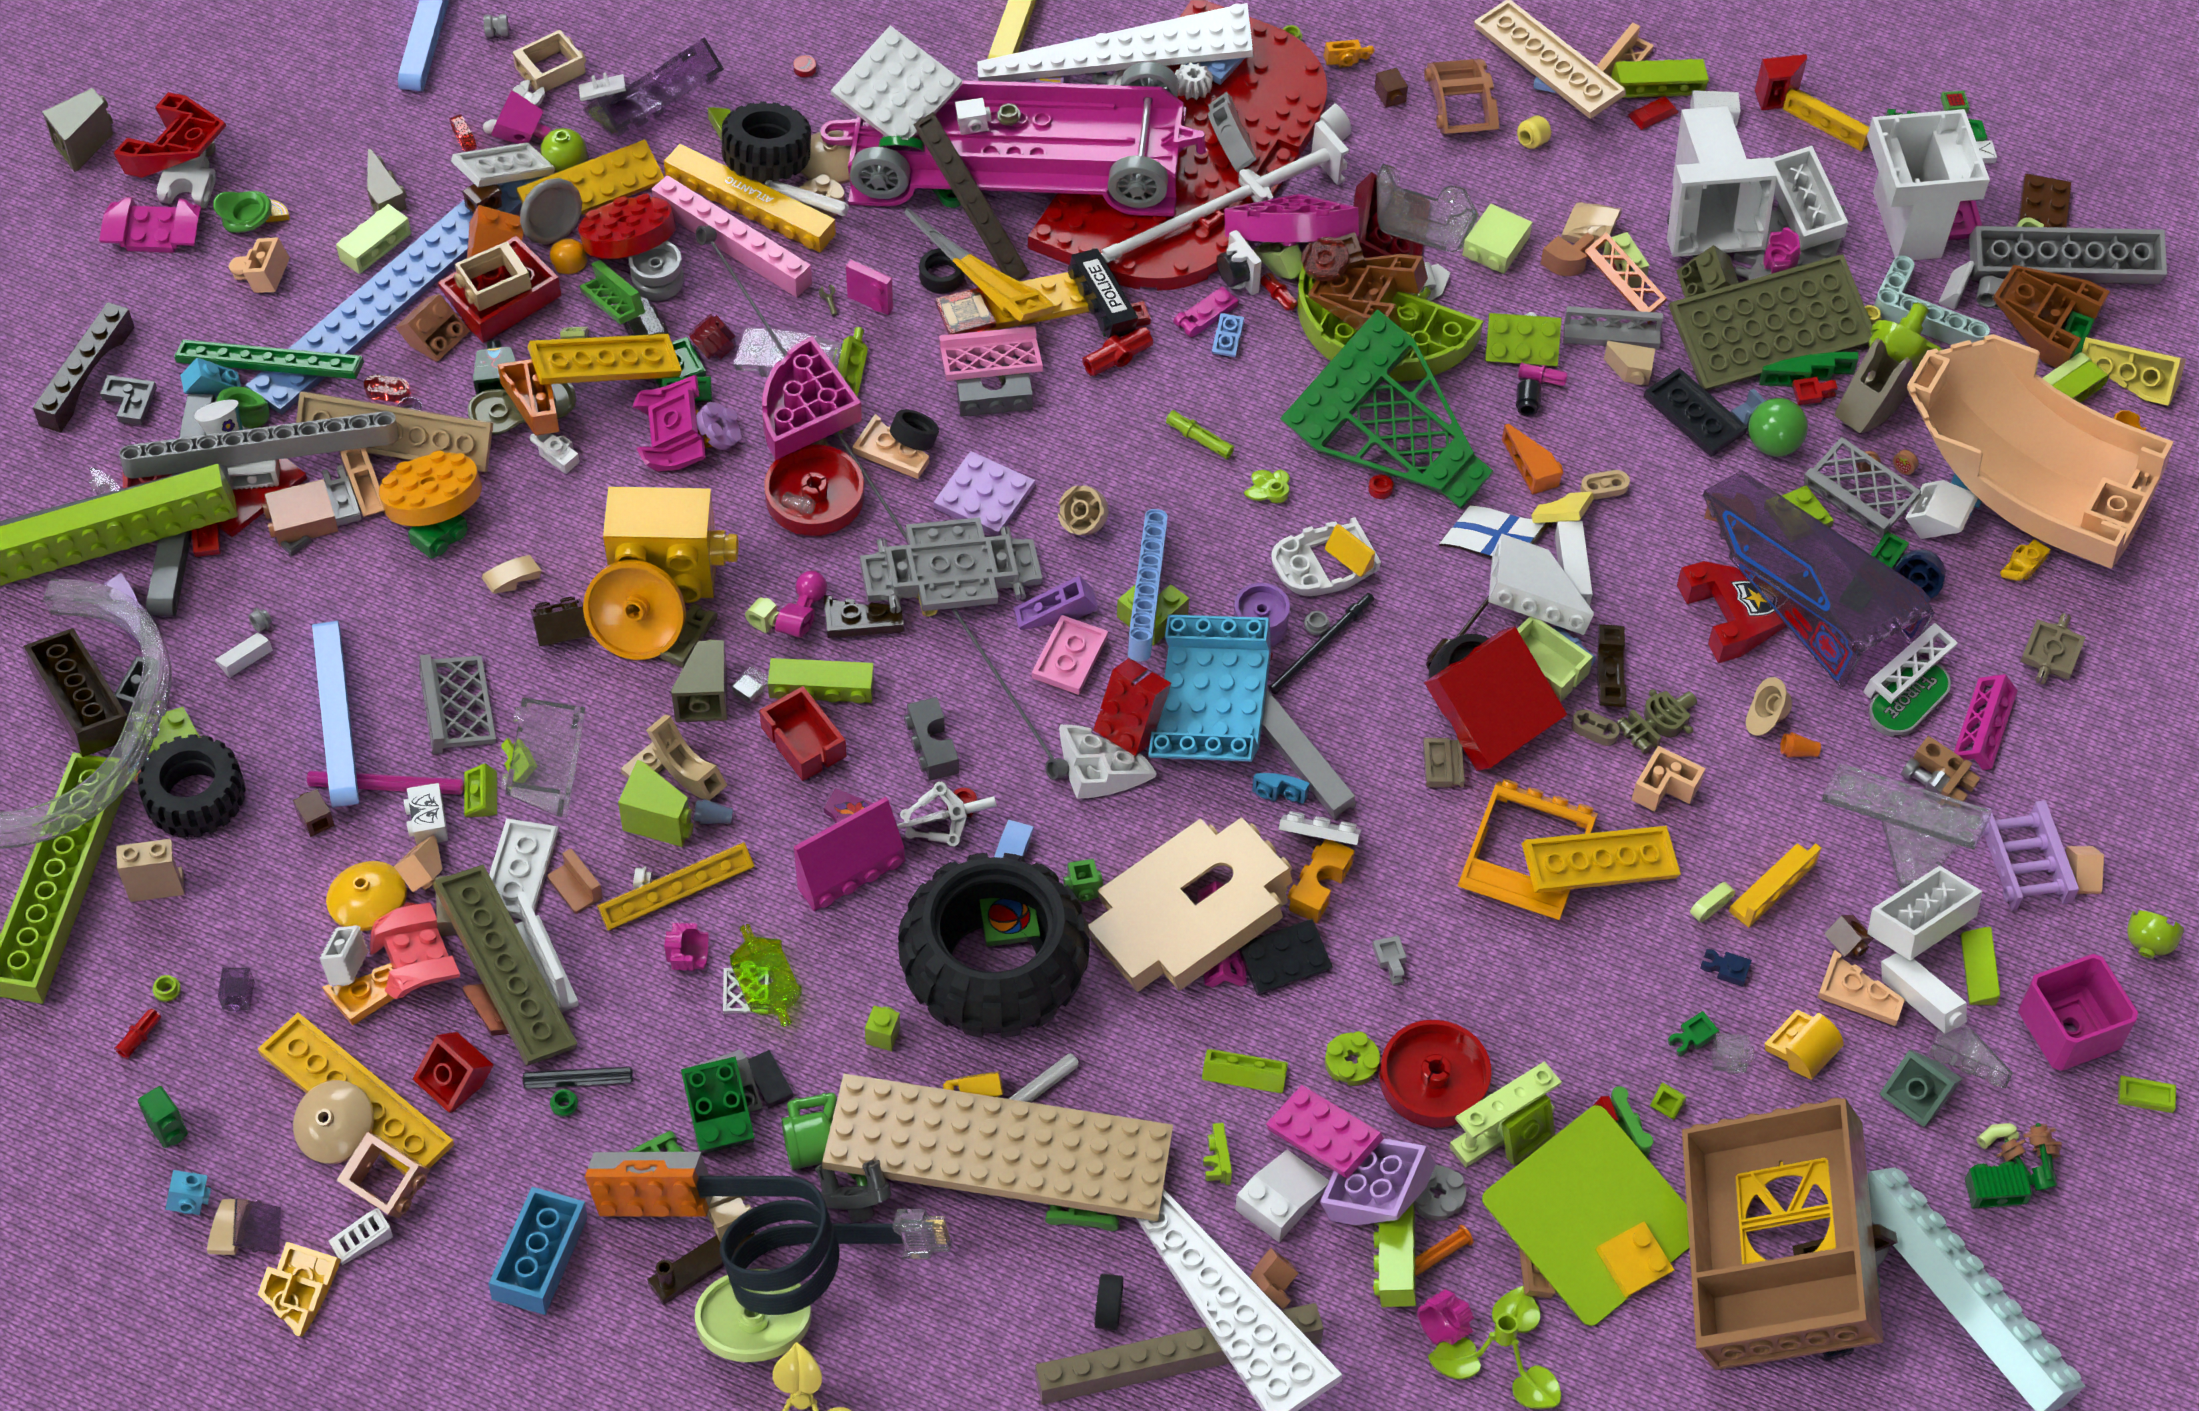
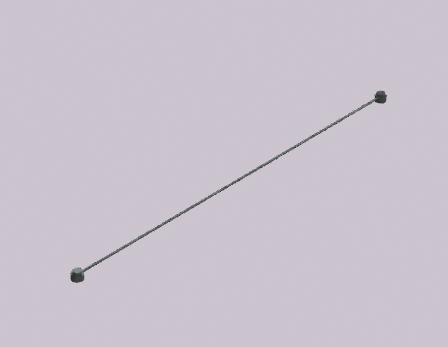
M709 225L697 227V242L700 245L712 244L765 327L786 356V350L714 243L717 238L716 230ZM836 432L844 447L846 448L850 456L859 465L862 474L866 478L867 482L870 484L871 488L873 489V491L875 492V494L877 495V497L879 498V500L881 501V503L893 519L894 523L896 524V526L908 542L904 529L902 528V526L900 525V523L898 522V520L896 519V517L894 516V514L892 513V511L890 510V508L888 507V505L886 504V502L874 486L873 482L871 481V479L869 478V476L867 475V473L865 472V470L863 469V467L851 451L850 447L845 442L840 432ZM951 608L1050 759L1046 762L1045 766L1047 776L1051 780L1064 778L1069 772L1067 761L1052 756L956 608Z

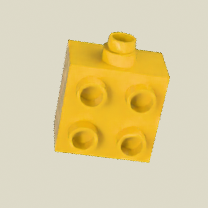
M608 487L603 531L607 565L622 560L645 561L659 567L675 581L685 603L696 602L700 598H714L716 566H725L726 561L729 563L738 562L739 541L738 534L729 533L727 535L726 530H715L711 488Z

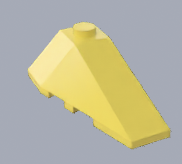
M2088 337L2085 338L2082 352L2120 386L2133 392L2143 400L2168 406L2180 384L2186 362L2185 358Z

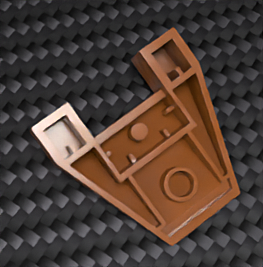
M1396 254L1364 258L1365 265L1346 270L1336 278L1329 280L1317 279L1308 293L1310 299L1357 331L1377 309L1401 327L1396 304L1391 303L1397 292L1419 294L1428 276L1423 256Z
M2013 265L1993 296V300L2029 346L2040 352L2039 358L2041 361L2058 368L2074 356L2081 340L2080 337L2062 329L2071 312L2074 311L2096 320L2103 309L2110 291L2088 280Z

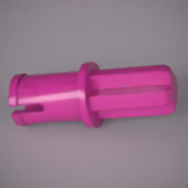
M1521 362L1519 367V378L1533 379L1539 381V384L1545 382L1565 386L1567 381L1566 372L1546 368V365L1539 367Z

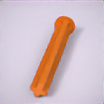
M1461 1224L1456 1232L1415 1257L1416 1276L1464 1245H1472L1474 1241L1469 1230Z

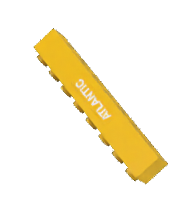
M679 144L664 160L665 177L668 175L690 190L707 197L709 200L720 203L729 210H734L770 230L773 229L783 234L786 238L793 239L809 249L821 253L836 235L834 218L756 180H749L746 176L741 177L727 166L682 144Z

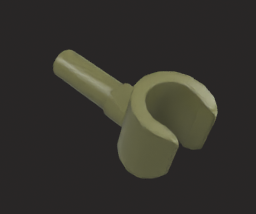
M830 284L828 286L830 294H826L823 286H821L819 295L822 299H826L832 316H836L837 311L833 299L835 287Z

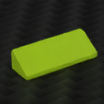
M1983 927L1962 932L1960 938L1969 1005L1996 1006L2000 998L1992 928Z
M1207 1049L1202 1079L1282 1093L1288 1063Z

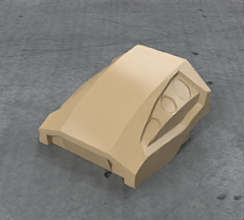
M1584 202L1576 203L1564 227L1561 238L1576 243L1586 233L1595 237L1594 242L1606 232L1610 236L1615 228L1616 221L1621 216L1622 208ZM1605 243L1601 245L1598 249L1605 247Z

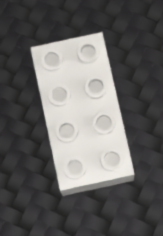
M1813 146L1771 158L1777 175L1774 195L1790 229L1799 235L1800 251L1845 237L1848 221Z
M1939 865L1874 907L1871 912L1867 934L1908 960H1912L1977 917L1982 891Z

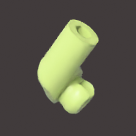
M2011 1123L1992 1124L1977 1137L1976 1141L1979 1146L1986 1149L1997 1138L2004 1137L2005 1140L2009 1141L2014 1138L2018 1140L2019 1133L2016 1131L2017 1127Z

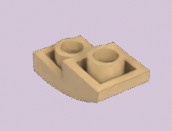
M531 555L509 560L482 574V579L491 592L496 594L516 590L517 582L540 578L542 570Z
M221 1200L210 1231L207 1246L208 1254H236L245 1236L242 1226L251 1210L249 1200Z

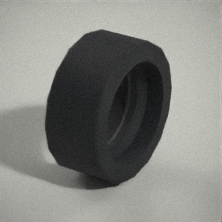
M940 248L925 253L919 263L921 284L933 293L945 294L953 292L963 283L964 272ZM936 265H948L956 270L947 277H936L928 272L930 268Z
M903 409L896 413L890 426V433L894 439L904 446L924 451L933 447L939 433V427L935 421L925 414L915 410Z
M1104 1273L1100 1275L1095 1311V1328L1118 1329L1123 1294V1276Z

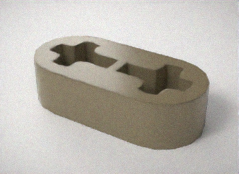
M1585 709L1576 711L1573 716L1571 726L1578 735L1604 746H1611L1617 742L1620 729L1614 721ZM1583 720L1588 721L1584 725L1580 724V722H1582ZM1607 730L1611 731L1608 736L1603 734Z

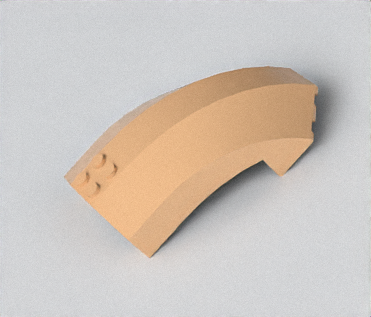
M1992 334L1984 336V339L1971 343L1968 340L1952 344L1948 349L1940 351L1937 348L1928 350L1907 384V389L1938 449L1954 473L1984 504L2022 531L2061 550L2112 569L2130 544L2150 505L2168 465L2174 441L2105 416L2059 391L2036 374L2040 352L2028 346Z

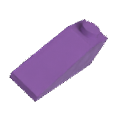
M1080 576L1014 607L1018 627L1021 630L1055 624L1061 615L1077 620L1098 609L1093 588Z

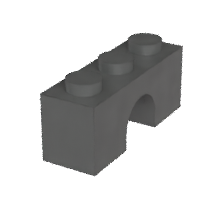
M1029 373L1005 375V385L998 390L985 388L982 385L981 378L956 380L960 417L1033 409V393Z
M934 697L907 704V715H904V721L907 730H912L911 742L914 751L919 750L920 757H918L921 772L926 771L929 781L958 774L959 758L952 738L941 741L931 738L934 734L945 732L944 715L938 698Z

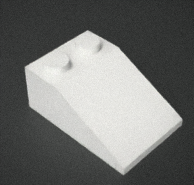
M1286 1150L1255 1174L1242 1188L1236 1197L1235 1210L1280 1243L1325 1192L1329 1180L1292 1152Z

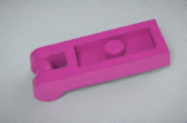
M1220 287L1186 312L1178 313L1173 323L1179 328H1184L1185 333L1192 338L1219 320L1220 313L1227 314L1238 306V299L1224 287Z

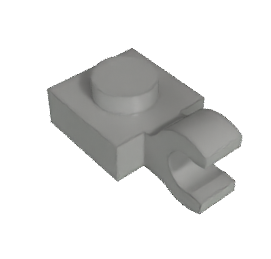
M1399 935L1373 941L1372 948L1380 969L1388 967L1393 986L1403 984L1402 976L1405 974L1401 964L1406 963L1407 957Z

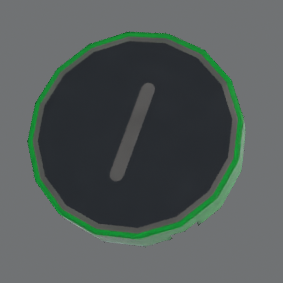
M900 136L882 137L878 144V147L897 151H925V143L913 137L905 140Z

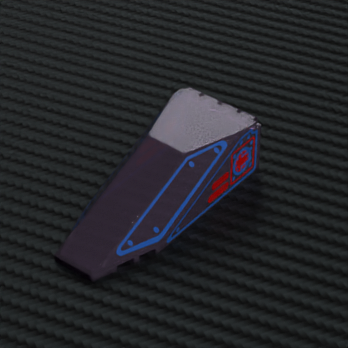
M1741 470L1704 490L1703 497L1712 518L1716 517L1721 528L1719 535L1721 539L1726 540L1729 547L1730 560L1840 688L1845 687L1862 655L1861 653L1877 645V642L1880 643L1896 634L1897 631H1900L1911 644L1926 630L1935 612L1929 604L1931 598L1922 588L1745 471Z

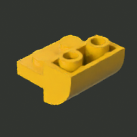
M1796 1010L1764 1045L1765 1051L1787 1061L1790 1070L1812 1080L1844 1046V1042L1839 1030L1828 1018L1820 1013L1812 1017L1800 1010Z

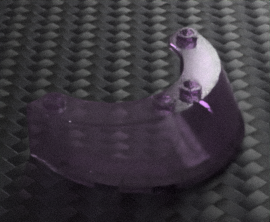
M704 37L654 70V76L650 72L626 86V91L614 93L608 97L607 95L598 97L587 105L583 111L610 136L617 135L619 137L629 131L630 127L635 125L636 128H639L649 122L647 119L649 116L653 115L654 118L662 115L666 112V106L706 82L707 85L719 79L717 74L723 71L724 68Z

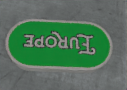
M1919 659L1917 662H1929V660ZM1936 663L1891 704L1877 693L1871 700L1868 708L1871 725L1878 732L1891 737L1895 735L1907 736L1914 732L1946 699L1951 687V679L1947 671ZM1903 667L1900 670L1901 676H1913V668ZM1889 681L1884 686L1892 694L1897 690L1896 682Z

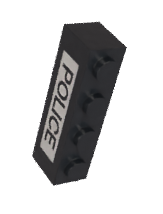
M1098 248L1073 254L1068 266L1069 277L1074 279L1078 286L1079 294L1088 303L1089 311L1096 317L1100 330L1106 334L1108 339L1115 335L1122 337L1134 331L1138 316Z

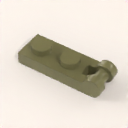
M692 604L686 613L685 624L680 636L664 653L660 652L661 659L683 668L697 642L702 641L709 628L715 624L718 613L712 610L705 611L702 609V606Z

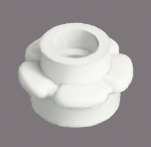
M644 866V869L635 868L633 889L651 882L652 872H647L646 866Z

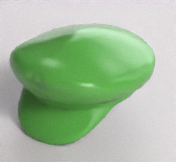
M259 191L222 192L215 197L213 207L215 212L221 217L224 229L228 232L239 233L254 230L264 224L271 214L272 203L266 194Z
M230 387L222 390L217 397L216 402L223 400L238 401L241 423L244 428L254 429L261 427L269 418L268 402L259 393L249 388Z

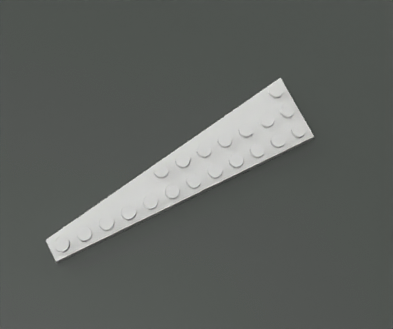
M1247 3L1233 4L1226 8L1106 34L1099 33L1088 38L977 61L979 81L1006 82L1126 70L1130 66L1142 62H1154L1166 66L1189 62L1196 63L1253 57Z
M1164 1189L1158 1221L1136 1218L1262 1411H1298L1342 1381L1341 1372Z

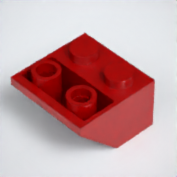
M1807 54L1762 59L1754 90L1761 111L1783 108L1787 93L1791 89L1796 91L1800 89L1808 58Z

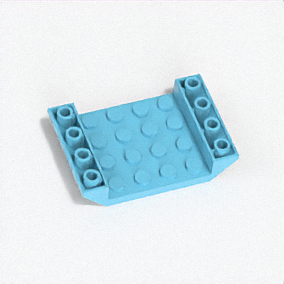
M1168 615L1165 639L1169 648L1164 679L1172 684L1158 723L1157 732L1151 733L1149 758L1252 762L1259 749L1271 658L1270 619L1263 617Z

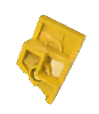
M286 1242L277 1269L267 1267L258 1295L266 1304L273 1308V1311L279 1318L288 1324L295 1335L303 1337L316 1317L330 1289L341 1259Z

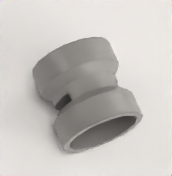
M499 14L498 17L484 15L486 38L493 37L494 35H500L501 37L509 36L507 14Z

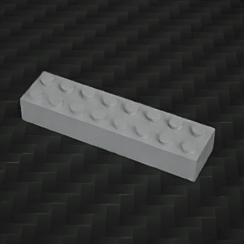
M1976 226L1969 235L1970 261L1974 262L1971 280L1980 281L1982 277L1988 275L2005 279L2013 265L2084 279L2093 283L2159 284L2167 275L2165 230Z

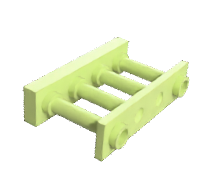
M1545 1061L1457 1115L1455 1119L1465 1130V1133L1451 1141L1449 1148L1467 1168L1504 1144L1501 1123L1505 1119L1561 1085V1080Z

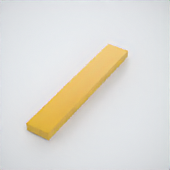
M742 842L597 905L606 930L609 931L755 866L745 842Z

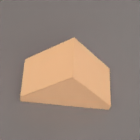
M2067 846V858L2079 887L2077 894H2101L2104 854L2093 846Z

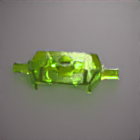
M746 924V928L742 925L740 931L745 941L730 955V965L751 1012L759 1015H777L781 1027H786V1024L789 1026L792 1024V1020L787 1009L793 1006L802 995V987L798 986L782 949V941L780 939L755 937L750 924ZM768 974L773 981L769 984H762L758 979L762 975Z

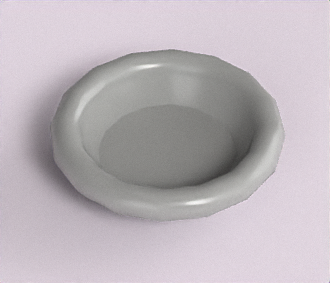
M561 178L547 179L536 185L526 196L521 207L520 224L523 233L532 242L542 245L557 243L567 237L576 227L581 216L582 199L579 190L570 181Z

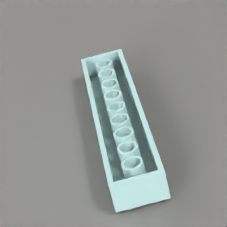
M1895 1167L1871 1171L1868 1174V1185L1873 1223L1880 1224L1896 1232L1898 1243L1893 1246L2035 1411L2062 1409L2085 1387V1384L2080 1380L2081 1376L2077 1370L2064 1362L2060 1351L2044 1339L2041 1335V1329L2034 1322L2029 1321L2024 1316L2021 1306L2003 1292L2001 1283L1994 1277H1990L1983 1269L1982 1261L1969 1253L1964 1247L1965 1243L1962 1238L1949 1230L1945 1225V1219L1929 1207L1926 1197L1908 1183L1909 1179L1903 1171Z

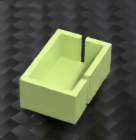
M1529 617L1517 630L1561 703L1572 692L1573 687H1576L1589 674L1593 656L1542 620Z

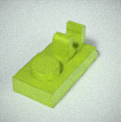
M1224 1123L1212 1124V1134L1207 1135L1209 1151H1214V1155L1203 1158V1167L1212 1166L1215 1169L1205 1171V1180H1220V1184L1225 1183V1186L1231 1185L1232 1170Z

